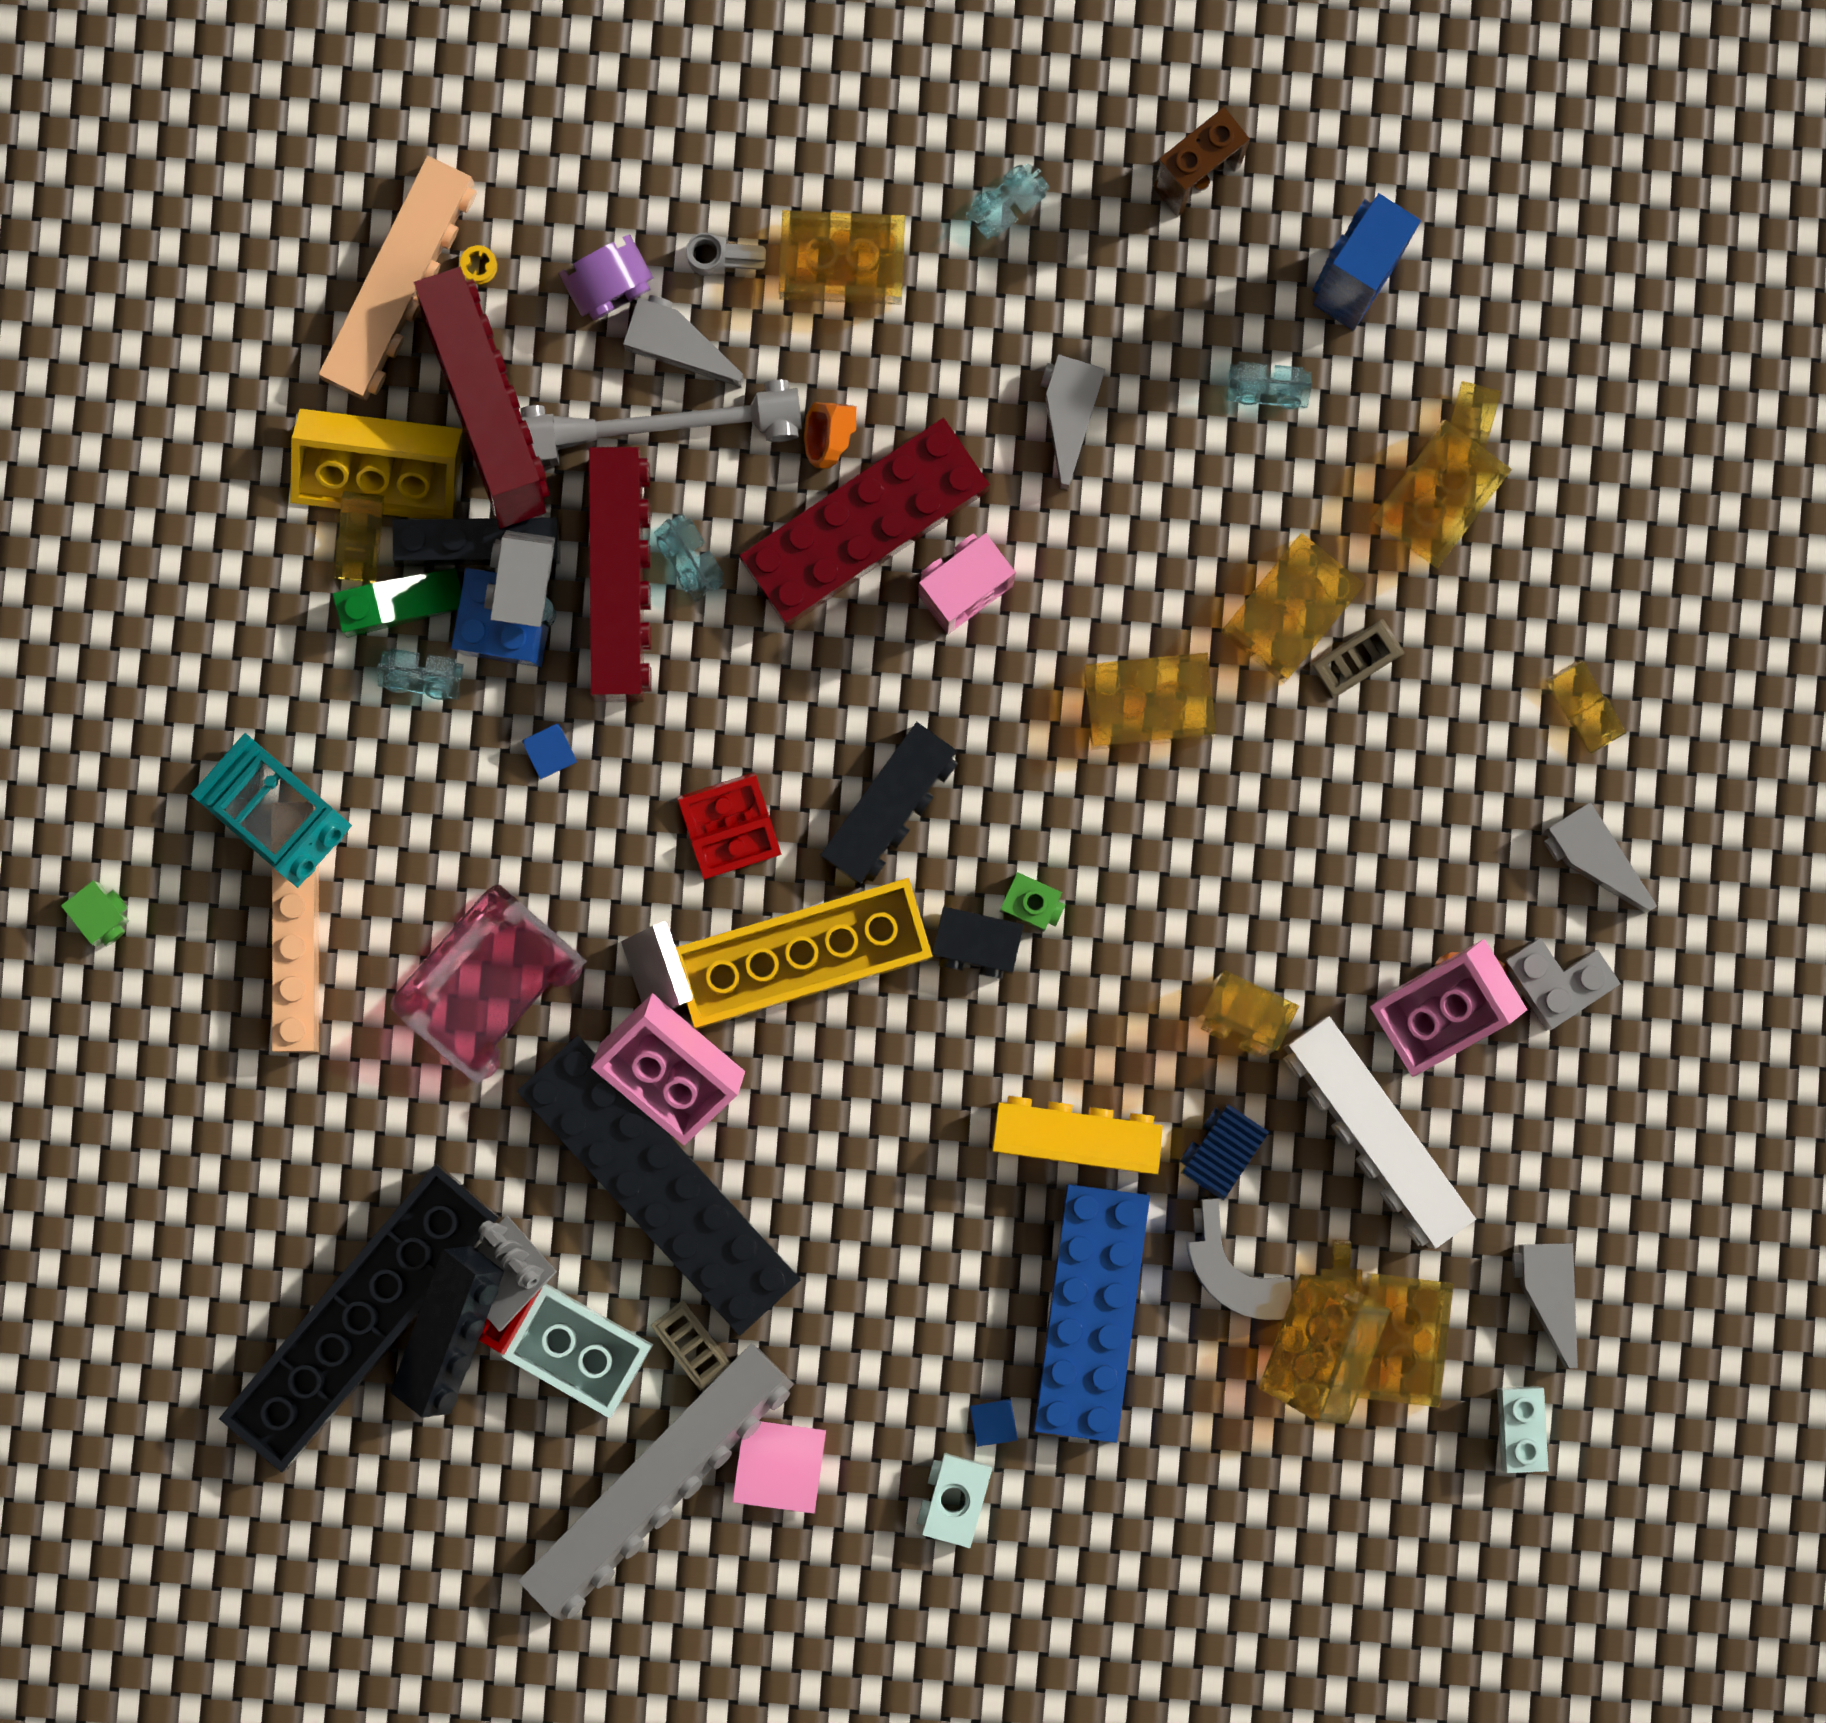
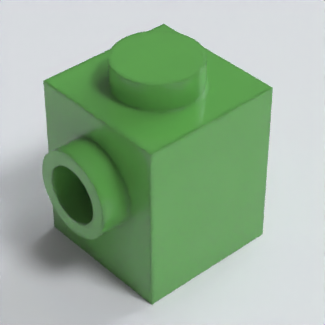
M1017 872L999 912L1044 932L1048 924L1056 927L1066 904L1059 902L1062 892Z
M94 880L61 905L90 944L94 946L103 943L107 947L114 943L125 933L122 927L129 922L123 913L128 909V906L114 889L107 893L103 886Z

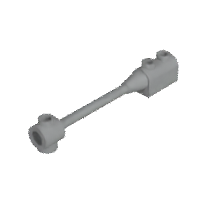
M788 380L765 382V391L757 392L752 403L747 406L595 421V419L554 416V414H545V407L542 405L520 408L522 420H526L534 444L532 446L535 455L540 457L543 467L560 466L558 450L597 440L599 437L753 422L761 433H765L766 441L783 442L797 439L799 437L798 429H802L798 388L789 389Z

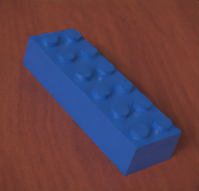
M1380 193L1377 194L1372 203L1364 199L1353 216L1346 233L1340 236L1328 255L1329 257L1312 289L1313 292L1318 294L1313 306L1354 331L1395 269L1421 220Z
M1066 1184L1035 1415V1432L1113 1443L1118 1442L1150 1195Z

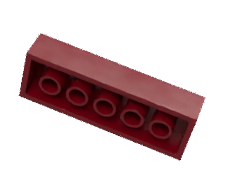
M460 266L415 281L414 286L422 319L499 529L545 514L544 498L550 496L545 481L547 480L540 457L535 455L532 446L534 443L527 422L522 420L519 411L520 404L513 385H509L502 354L499 349L496 350L493 331L487 314H483L479 303L481 302L474 279L465 280Z
M943 417L740 554V560L781 621L788 628L989 491L990 484Z
M589 447L591 696L595 702H644V692H652V667H650V663H644V651L652 650L651 626L649 622H644V610H651V585H649V581H643V569H651V545H649V540H643V529L651 528L649 500L643 499V488H650V463H648V458H642L639 447Z

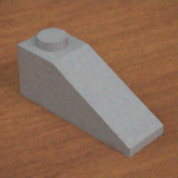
M649 295L648 301L638 298L623 343L625 351L742 387L744 381L743 373L678 310L672 309L673 303L671 301Z
M1058 354L1055 365L1047 363L1040 386L1048 388L1045 402L1060 489L1068 491L1105 368Z
M1591 802L1544 831L1548 836V839L1544 841L1545 846L1555 861L1558 862L1562 859L1569 868L1644 913L1657 907Z
M1573 1243L1519 1244V1253L1512 1254L1513 1277L1520 1278V1286L1563 1366L1578 1368Z

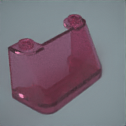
M497 884L489 888L474 903L394 995L390 1006L407 1026L478 1085L483 1078L487 1079L492 1076L500 1065V1049L496 1046L497 1043L550 984L554 987L571 985L578 979L582 972V966L587 961L504 887Z

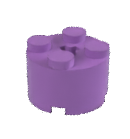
M630 234L622 237L626 245L617 248L615 243L612 242L573 263L576 272L568 275L565 269L558 273L582 317L590 314L592 320L595 321L615 310L611 302L624 295L627 296L629 301H632L651 290L647 282L654 277Z

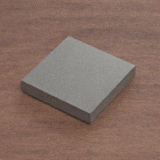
M666 922L653 925L621 941L642 1003L652 993L671 1009L692 1001V995Z

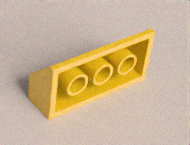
M300 409L291 438L290 503L416 519H453L461 465L462 429Z
M1008 1096L1007 1103H998L991 1152L1157 1175L1159 1172L1163 1125L1154 1124L1155 1116L1130 1113L1129 1120L1114 1119V1110L1089 1107V1114L1086 1115L1072 1113V1104L1050 1101L1048 1102V1109L1031 1107L1032 1099Z

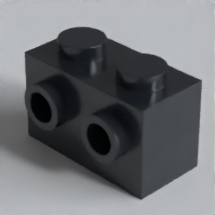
M943 906L932 956L940 958L938 966L963 971L964 964L980 967L979 975L1003 980L1004 973L1013 974L1024 924Z

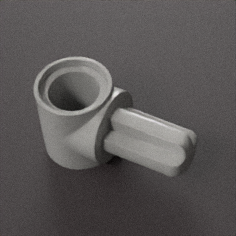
M711 233L696 234L689 240L686 248L688 263L691 269L702 276H710L715 273L725 274L726 268L762 270L766 262V249L764 246L727 244V237H717ZM702 245L712 246L717 251L716 258L707 264L700 263L694 258L696 249Z

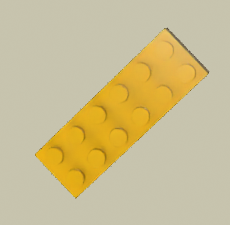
M909 878L675 947L692 995V1001L687 1002L696 1030L933 958Z

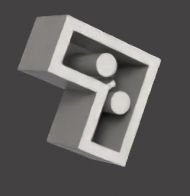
M506 530L502 540H495L490 567L498 568L496 584L487 585L484 606L485 609H492L491 620L541 627L547 585L550 579L555 544L554 537Z
M1541 938L1534 940L1502 961L1507 965L1509 976L1546 1031L1554 1029L1621 984L1599 950L1590 952L1565 970H1562Z

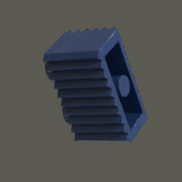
M1229 1104L1225 1105L1222 1111L1217 1107L1213 1109L1202 1128L1208 1131L1199 1145L1192 1141L1179 1162L1185 1165L1181 1174L1221 1201H1224L1269 1133V1131Z

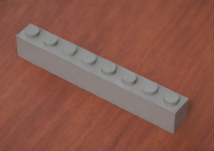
M751 1343L518 1582L550 1616L560 1621H563L566 1617L569 1619L575 1616L586 1603L584 1598L595 1587L599 1589L611 1580L615 1574L613 1569L624 1557L629 1559L634 1556L644 1544L642 1539L653 1528L658 1529L668 1522L673 1515L671 1509L682 1498L688 1499L693 1496L702 1486L703 1482L701 1479L712 1468L714 1470L720 1468L730 1458L732 1454L730 1449L741 1438L745 1440L752 1436L761 1425L759 1420L770 1409L775 1410L788 1399L790 1395L788 1390L794 1383L759 1348Z

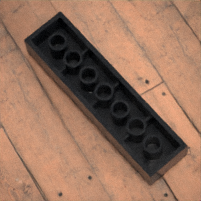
M577 1035L524 1083L517 1092L734 1331L741 1336L802 1279L674 1138L591 1068L596 1053Z
M435 1164L220 1416L219 1420L281 1473L287 1471L418 1317L442 1250L465 1246L476 1248L481 1243L479 1239L481 1234L478 1232L479 1227L486 1221L498 1223L502 1217L440 1164Z

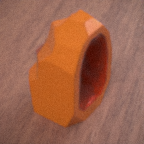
M813 402L805 419L804 443L808 460L815 468L829 469L838 463L841 453L849 446L851 434L857 429V406Z

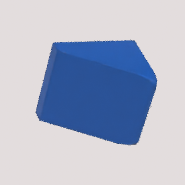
M559 723L522 740L540 780L577 763L576 757Z
M1011 1399L970 1406L977 1447L1018 1441Z

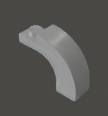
M1219 1199L1200 1200V1208H1193L1194 1232L1202 1233L1203 1241L1186 1242L1193 1271L1205 1290L1223 1306L1244 1316L1263 1320L1293 1319L1290 1277L1252 1278L1235 1269L1228 1261L1222 1247Z

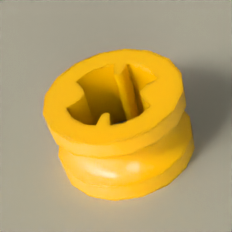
M475 245L463 252L460 258V266L467 280L473 278L475 284L482 285L490 282L497 273L498 264L490 249ZM475 255H479L481 260H483L484 256L490 260L485 264L487 272L482 275H478L476 270L473 274L468 271V268L472 266L471 258Z

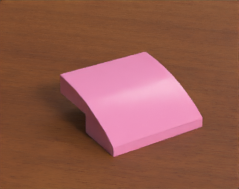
M760 1421V1427L752 1436L745 1440L741 1438L733 1503L815 1514L826 1430Z

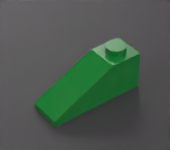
M454 568L359 586L335 592L333 597L342 633L349 638L458 611L462 589L457 569Z

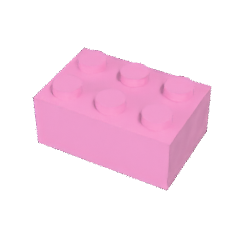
M974 533L954 547L956 550L954 557L946 563L939 558L921 572L922 576L920 578L922 580L919 582L918 596L947 635L1013 587L1016 572L987 533L979 538Z
M1485 939L1390 991L1370 1006L1412 1077L1509 1025L1527 1011L1526 1006Z
M653 993L599 1044L591 1065L595 1072L684 1146L738 1096L745 1071Z

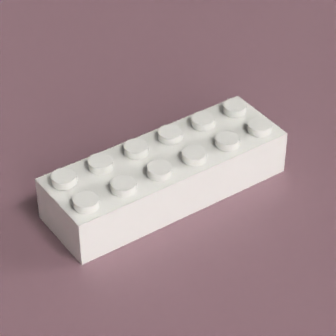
M1330 1016L1323 1018L1283 1047L1288 1054L1283 1058V1061L1296 1078L1304 1076L1312 1089L1307 1091V1094L1321 1112L1329 1110L1336 1120L1331 1125L1332 1129L1344 1145L1352 1143L1360 1153V1156L1355 1159L1369 1179L1377 1177L1385 1189L1379 1192L1393 1212L1402 1211L1409 1223L1404 1225V1228L1418 1246L1426 1245L1428 1248L1436 1249L1476 1220L1475 1216Z

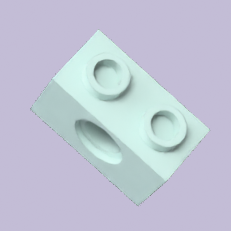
M1539 1386L1497 1388L1501 1471L1505 1473L1549 1471L1544 1388Z
M944 1453L942 1461L934 1460L928 1479V1484L935 1485L931 1502L927 1500L922 1501L916 1523L924 1526L922 1535L971 1548L992 1466ZM949 1488H958L965 1495L964 1505L956 1511L946 1509L941 1503L942 1494Z

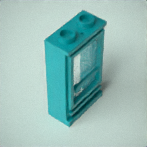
M246 733L239 738L190 794L297 888L306 878L312 875L318 864L334 846L340 843L343 836L353 826Z

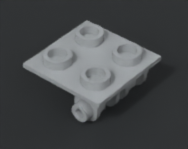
M507 1215L500 1223L486 1221L479 1227L478 1232L481 1234L479 1238L481 1243L476 1247L479 1252L504 1270L498 1287V1294L487 1316L500 1332L557 1272Z

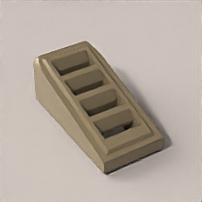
M1381 619L1311 665L1334 699L1405 652L1384 619ZM1375 633L1389 652L1384 657H1382L1370 638ZM1361 642L1375 662L1368 666L1356 647ZM1347 651L1361 671L1356 675L1353 674L1342 656ZM1333 660L1347 680L1342 684L1338 682L1328 666V663Z
M684 1300L651 1324V1327L700 1391L713 1382L732 1363ZM684 1315L688 1322L672 1335H669L665 1329ZM694 1328L698 1335L682 1348H679L675 1342ZM704 1341L708 1348L690 1362L685 1355ZM714 1354L718 1362L700 1375L695 1368Z

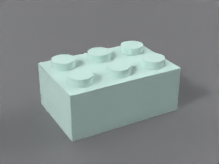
M545 1284L505 1355H502V1357L604 1416L611 1418L653 1344L552 1286Z

